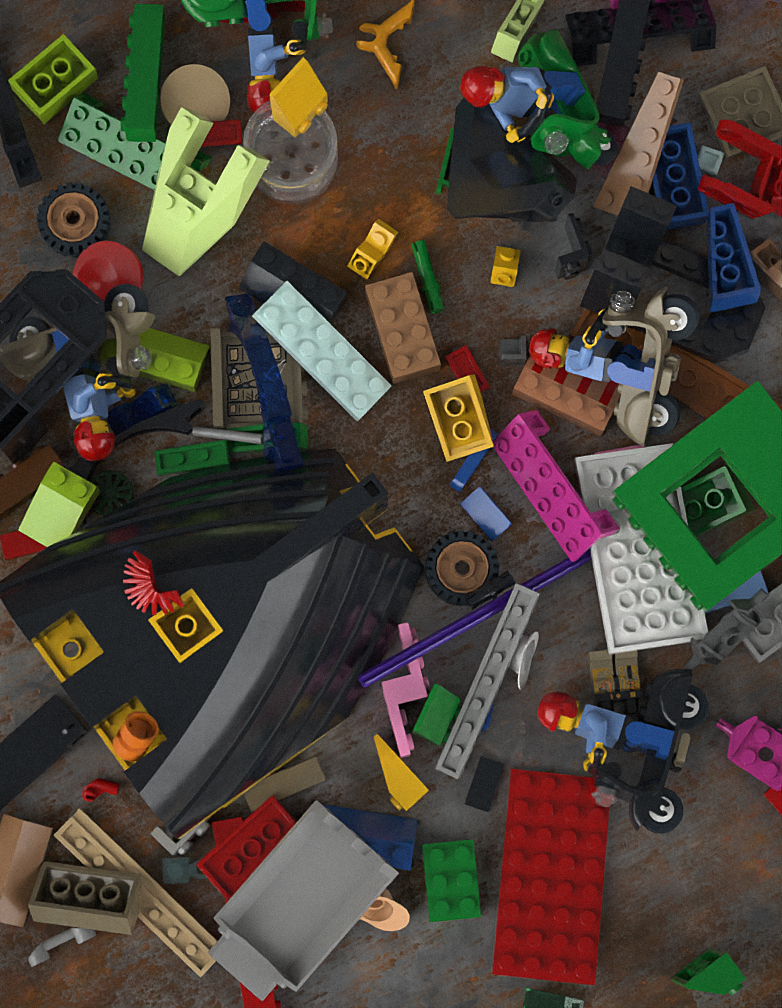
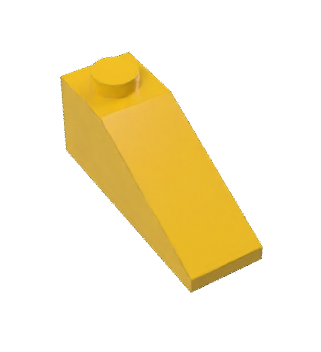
M376 734L374 742L387 788L392 796L389 801L398 811L402 808L407 811L429 790L386 742Z

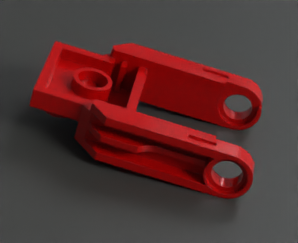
M720 120L715 135L719 139L759 159L760 164L757 166L749 193L729 182L724 183L718 179L707 177L708 175L701 177L698 190L724 205L734 203L737 212L751 219L767 215L771 212L782 217V146L735 121Z

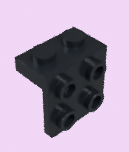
M573 213L568 214L565 223V231L573 252L558 257L555 267L557 279L565 278V280H569L578 276L579 272L585 271L589 255L592 254L589 242L587 240L584 241L581 232H583L582 223L579 218H575Z

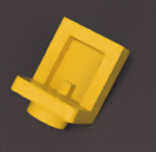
M501 246L496 247L490 281L492 284L514 287L521 250Z

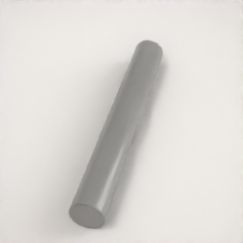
M198 426L193 428V436L263 444L265 440L264 434Z

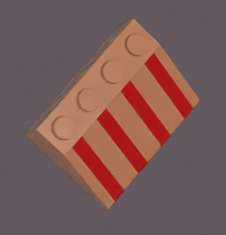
M531 355L512 392V395L601 437L614 411L616 402L621 396L618 393L619 383L612 380L610 382L598 381L573 374L565 370V365L559 369H545L537 365L531 359Z

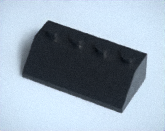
M263 241L250 261L239 286L241 291L264 304L288 281L330 324H332L347 301L346 291Z

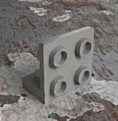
M209 817L178 842L176 841L177 838L166 826L164 828L157 826L150 834L172 855H177L178 853L184 855L193 846L191 840L196 835L202 836L211 827L208 822L212 818Z

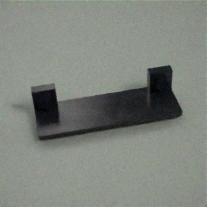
M670 0L666 3L649 5L647 13L652 14L649 28H644L643 36L652 38L690 33V49L692 52L715 49L717 25L708 0ZM599 9L565 15L572 41V57L576 61L577 66L597 64V44L610 43L617 9Z
M57 695L51 697L0 743V811L89 732Z

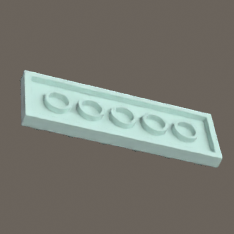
M288 281L252 315L356 421L360 420L392 386Z

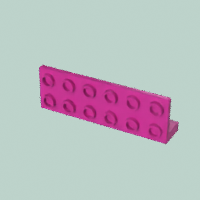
M538 410L520 413L495 438L493 448L564 552L574 562L599 539L614 535L620 528L606 509L591 513L539 439V436L545 435L550 428Z

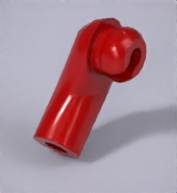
M96 778L83 788L82 797L85 801L92 802L104 792L117 796L120 783Z

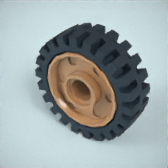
M70 182L66 183L67 186L58 185L55 191L51 189L48 192L49 195L43 197L42 205L39 204L37 224L42 238L53 251L59 252L66 257L70 255L77 258V255H80L88 246L107 240L108 231L111 229V216L109 208L99 192L93 190L88 185L83 186L82 183L73 185ZM72 216H79V217H80V220H79L78 223H76V224H69V223H68L69 219H70Z
M470 531L451 532L441 537L431 547L425 563L426 579L430 589L441 600L455 606H468L464 596L479 589L485 581L490 582L497 578L499 575V561L494 548L479 534L476 535ZM458 563L467 564L469 572L464 575L457 573L455 566Z

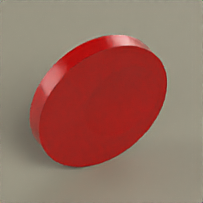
M100 241L88 246L79 255L73 270V275L103 301L107 293L119 284L128 283L142 290L144 280L142 264L138 256L129 247L118 242Z

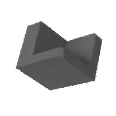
M521 335L520 339H502L499 341L500 366L525 365L527 359L526 335Z

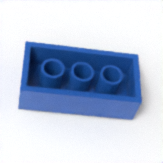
M691 122L669 126L649 190L651 195L677 205L667 230L705 224L709 217L706 196L698 190L702 176Z

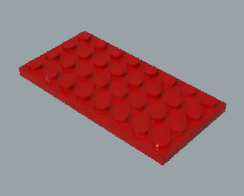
M520 769L510 770L492 975L595 985L610 797L598 793L601 790L594 787V777Z

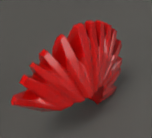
M135 550L133 554L138 560L129 557L127 561L132 565L125 564V567L130 570H124L125 574L134 577L123 580V583L137 584L124 590L125 594L131 593L127 597L128 600L138 596L131 604L134 605L139 602L136 609H140L143 606L142 612L144 613L151 604L152 615H157L158 604L165 615L168 614L167 608L171 613L174 612L172 601L181 608L184 607L178 590L162 592L158 589L152 569V560Z

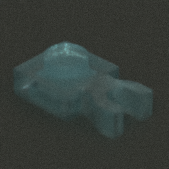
M189 857L163 858V884L190 883V876H194L197 879H207V877L197 872L196 864L200 860L189 864Z

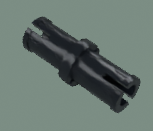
M507 570L490 582L485 581L483 586L464 597L468 605L471 606V609L474 610L484 602L497 598L498 594L516 583Z

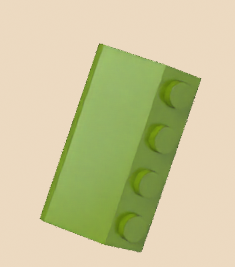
M148 328L147 331L140 334L143 365L141 366L139 376L196 393L211 346L152 328ZM116 338L104 342L99 357L104 366H106L108 358L117 356Z

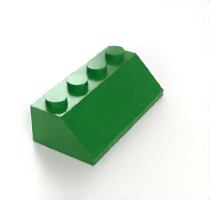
M710 948L670 979L673 983L687 989L733 995L743 987L741 982L746 978L727 952Z

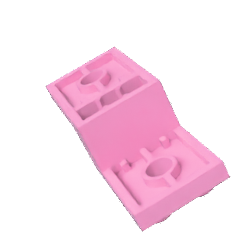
M408 622L398 625V633L403 650L418 642L414 627L409 628ZM422 656L407 664L409 675L381 682L400 759L409 757L411 755L410 750H414L411 734H405L404 726L408 724L405 710H399V707L424 701L428 697L427 694L431 691L428 677H422L421 669H424Z

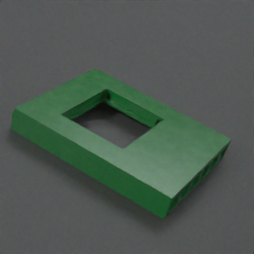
M758 381L612 492L615 496L612 498L614 504L620 511L625 509L630 517L627 520L636 531L640 529L646 536L643 538V541L651 551L656 549L661 555L658 560L667 571L671 569L677 576L674 578L675 582L683 591L687 589L693 596L690 598V601L698 611L703 609L704 612H707L782 554V411ZM721 456L769 518L714 559L666 497Z

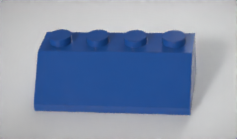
M322 804L394 868L411 869L418 819Z

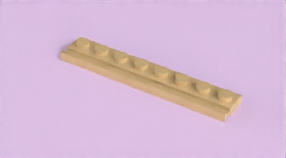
M81 808L54 834L86 867L141 874L142 882L138 918L200 978L216 962L208 952L218 940Z

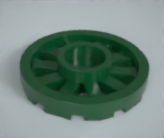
M114 470L103 471L96 474L90 481L92 484L98 482L102 487L99 488L100 494L94 502L101 499L102 501L98 506H95L94 503L91 506L96 513L102 516L113 512L114 503L118 508L124 506L119 499L126 500L127 503L133 500L134 491L132 484L121 472ZM116 475L117 478L112 484V476ZM107 476V485L103 482L101 477ZM125 480L126 484L118 487L120 482ZM129 490L128 495L121 494L120 492ZM106 503H107V504H108V511H107V512H104V511H103V508H104V506H105Z

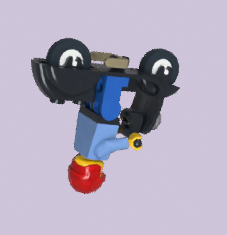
M692 669L669 670L654 677L651 683L647 682L643 694L644 697H647L645 707H640L637 718L641 722H632L633 718L590 704H585L582 709L577 698L560 691L549 692L543 696L539 703L538 719L549 731L554 732L556 728L571 731L575 727V734L586 738L588 758L583 761V768L585 771L588 770L590 774L596 775L593 779L596 792H593L592 797L596 799V804L605 807H611V803L616 804L617 798L629 802V817L636 831L643 825L653 833L664 834L675 829L683 818L684 807L680 797L674 791L664 786L669 770L674 773L681 772L682 768L680 767L686 758L690 735L684 733L681 735L680 740H677L679 729L690 730L698 727L708 714L709 703L706 695L700 688L691 685ZM603 745L616 750L622 748L630 753L638 751L646 754L637 786H631L618 779L622 773L618 763H604L607 751Z

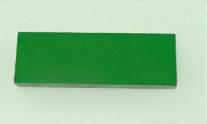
M228 440L154 451L158 476L196 471L231 463Z

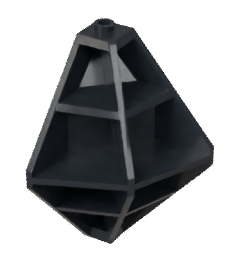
M463 98L455 110L447 210L455 219L479 217L511 219L513 222L557 221V216L575 196L577 178L555 157L534 149L529 135L520 142H509L506 139L508 131L503 129L490 104H487L485 107H475Z

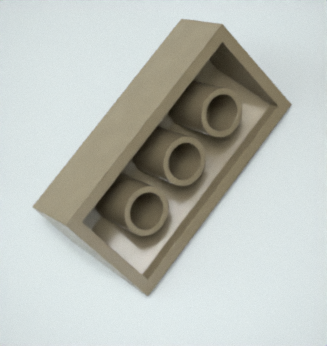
M43 861L28 903L33 921L132 935L139 914L142 876L141 874Z

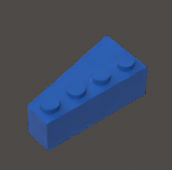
M734 203L712 207L707 219L709 313L757 303L761 292Z

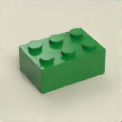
M473 839L422 844L429 922L481 917Z

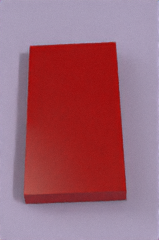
M272 795L203 857L196 866L224 898L229 901L297 821Z

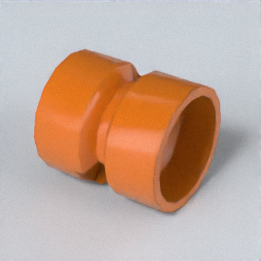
M135 711L130 713L113 739L112 746L115 753L120 758L130 762L143 758L158 734L159 727L156 720L145 712Z

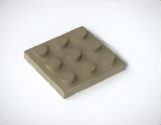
M766 66L699 92L698 97L714 132H716L720 120H732L772 142L782 138V101ZM717 137L727 160L745 153Z

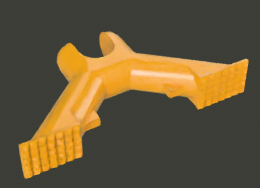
M411 0L380 25L363 23L359 28L363 32L374 34L376 38L371 42L357 41V47L362 51L375 53L395 89H398L402 65L397 63V56L392 55L386 46L388 36L397 29L403 30L405 23H411L415 0Z

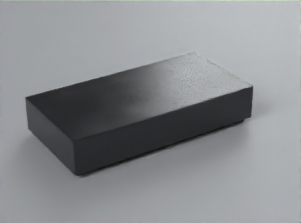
M480 756L464 804L489 812L505 764Z

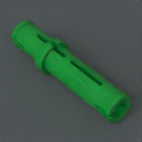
M419 240L412 243L411 248L423 286L421 291L422 294H425L430 314L440 313V310H445L439 291L441 286L436 281L426 241Z

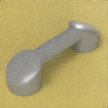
M71 927L41 942L31 953L28 961L31 967L50 959L48 950L72 938H76L77 943L80 944L95 937L97 934L92 929Z

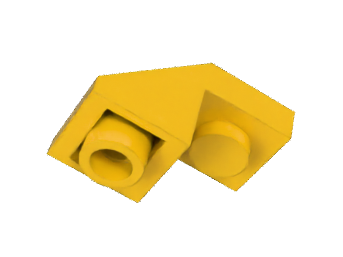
M380 219L375 221L367 238L357 247L347 267L365 279H369L389 251L399 232Z

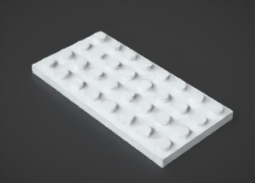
M673 443L575 457L574 459L582 501L591 513L606 509L620 528L614 535L601 538L590 547L609 655L689 643L692 637L696 641H701L708 632L703 609L698 611L690 601V598L693 596L687 589L683 591L674 580L677 577L671 569L667 571L658 560L661 555L656 549L652 551L643 541V538L646 537L640 529L636 531L627 520L630 517L625 509L620 511L612 501V498L615 497L612 494L613 490L670 448ZM680 486L668 495L666 499L688 525Z

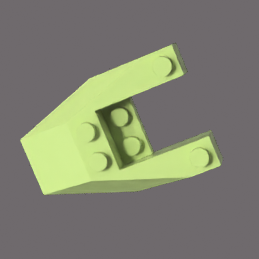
M183 107L180 108L169 129L142 251L178 276H181L235 225L270 160L252 148L238 145L216 184L191 167L213 122L198 112Z

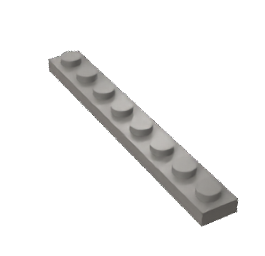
M519 583L515 584L435 769L460 779L541 593Z

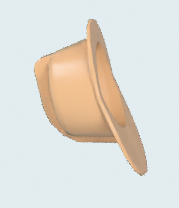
M385 889L361 916L360 920L384 931H396L406 927L409 923L410 914L405 907L395 902L389 890Z

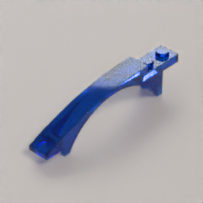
M249 293L225 297L230 317V331L239 338L246 351L257 386L263 422L265 460L274 458L277 472L301 468L303 461L291 421V407L265 329L252 317L257 311Z

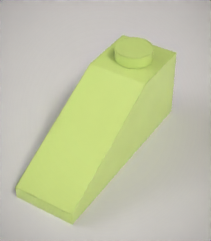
M517 0L497 33L491 53L513 62L544 0Z

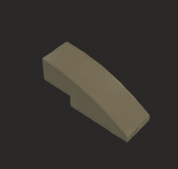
M314 757L264 778L245 792L244 795L251 812H253L272 795L280 801L326 781V777L318 758Z

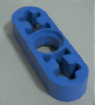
M490 428L492 440L494 441L499 433ZM490 448L469 454L452 480L450 487L460 493Z

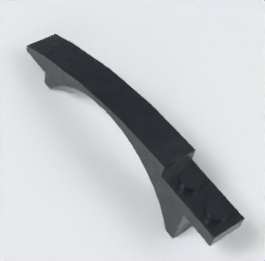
M0 60V136L19 188L42 181V177Z
M201 399L143 420L116 435L114 448L128 439L151 432H175L188 436L193 432L189 422L206 408L205 404ZM82 458L68 468V470L90 482L102 460L89 461ZM86 516L80 525L81 528L87 524Z

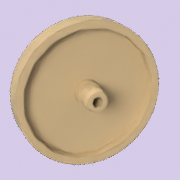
M190 64L176 69L165 79L160 90L159 104L162 115L170 126L181 107L194 110L210 121H223L229 112L230 94L225 81L216 71L204 65Z

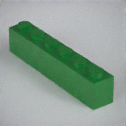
M134 4V14H129V28H132V34H128L127 45L131 52L126 54V69H129V75L124 76V89L127 90V96H123L122 108L126 111L125 117H121V131L125 132L127 141L156 142L165 29L164 6L160 4Z

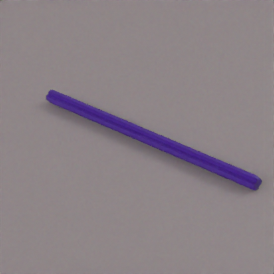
M590 548L578 560L572 562L568 557L523 582L521 585L538 591L591 561ZM513 589L361 673L358 676L360 684L363 687H368L504 610Z

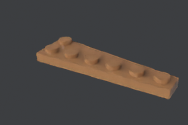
M664 72L657 73L595 201V208L618 216L630 186L649 193L684 79Z

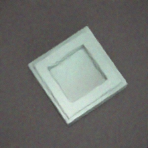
M702 145L698 154L700 171L716 177L725 153Z

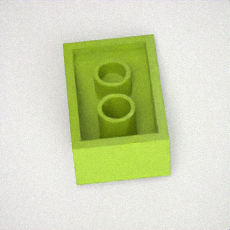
M53 462L41 481L18 531L46 547L73 535L99 495V488Z

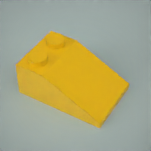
M304 57L270 93L273 120L295 138L299 133L304 134L311 126V120L316 114L320 116L328 106L327 92Z
M475 374L423 391L447 462L494 446Z

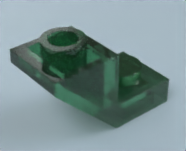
M526 988L523 1008H583L584 1000Z

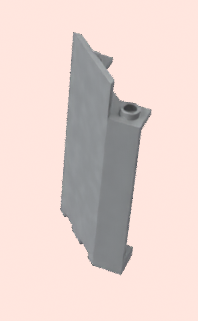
M316 800L216 914L214 920L220 925L218 931L222 934V937L208 953L262 1001L277 984L283 989L288 986L297 992L399 872L379 853L368 846L352 829H349L334 813Z

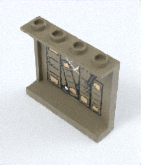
M210 329L213 426L215 429L227 430V428L271 423L281 425L300 422L304 424L303 420H308V405H303V396H307V381H302V372L306 370L266 330L221 332L220 329Z

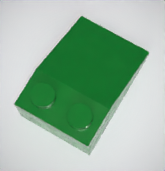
M728 465L681 487L688 527L696 537L755 511L742 482Z
M434 683L412 735L438 747L441 742L447 743L452 731L448 727L452 719L457 720L462 708L459 705L461 699Z

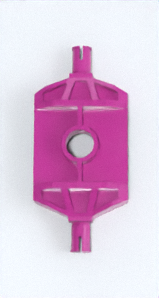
M753 716L737 727H733L720 718L719 723L717 722L715 727L728 734L730 738L727 759L775 791L781 790L782 734L760 721L757 716ZM764 748L770 749L774 754L773 758L767 762L762 761L759 758L760 750Z

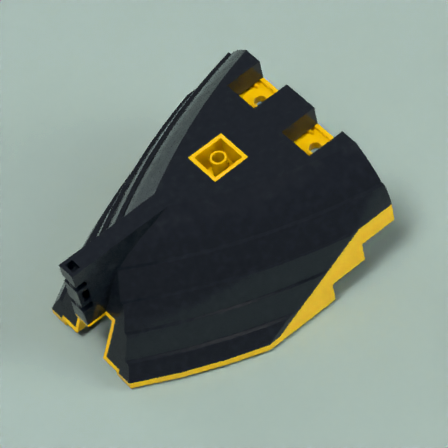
M336 448L270 455L172 476L143 492L117 510L93 521L73 535L48 546L14 572L0 580V599L12 619L28 641L33 643L61 681V687L90 727L97 731L125 770L124 774L139 795L177 839H181L222 807L228 806L265 777L274 774L349 718L367 688L360 684L358 676L381 663L398 630V625L403 620L422 575L424 565L395 527L375 535L367 525L388 510L389 493L373 472L360 481ZM135 550L152 560V569L158 589L162 592L178 590L184 607L181 608L172 601L174 612L171 613L167 608L168 614L165 615L158 604L157 615H152L151 604L145 613L142 612L143 606L140 609H136L139 602L134 605L131 604L138 596L128 600L127 597L131 593L125 594L124 590L137 584L123 583V580L134 577L125 574L124 570H130L125 567V564L132 565L127 561L129 557L138 560L133 554ZM69 643H76L78 645L79 651L74 657H67L64 653L65 646ZM135 711L145 712L156 720L159 727L158 734L143 758L133 762L126 761L115 753L112 746L113 739L130 713Z

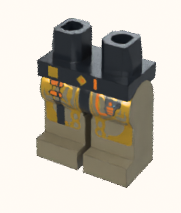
M608 650L590 651L587 653L593 702L597 704V707L614 712L613 702H622L624 715L638 713V700L641 698L637 651L609 655Z

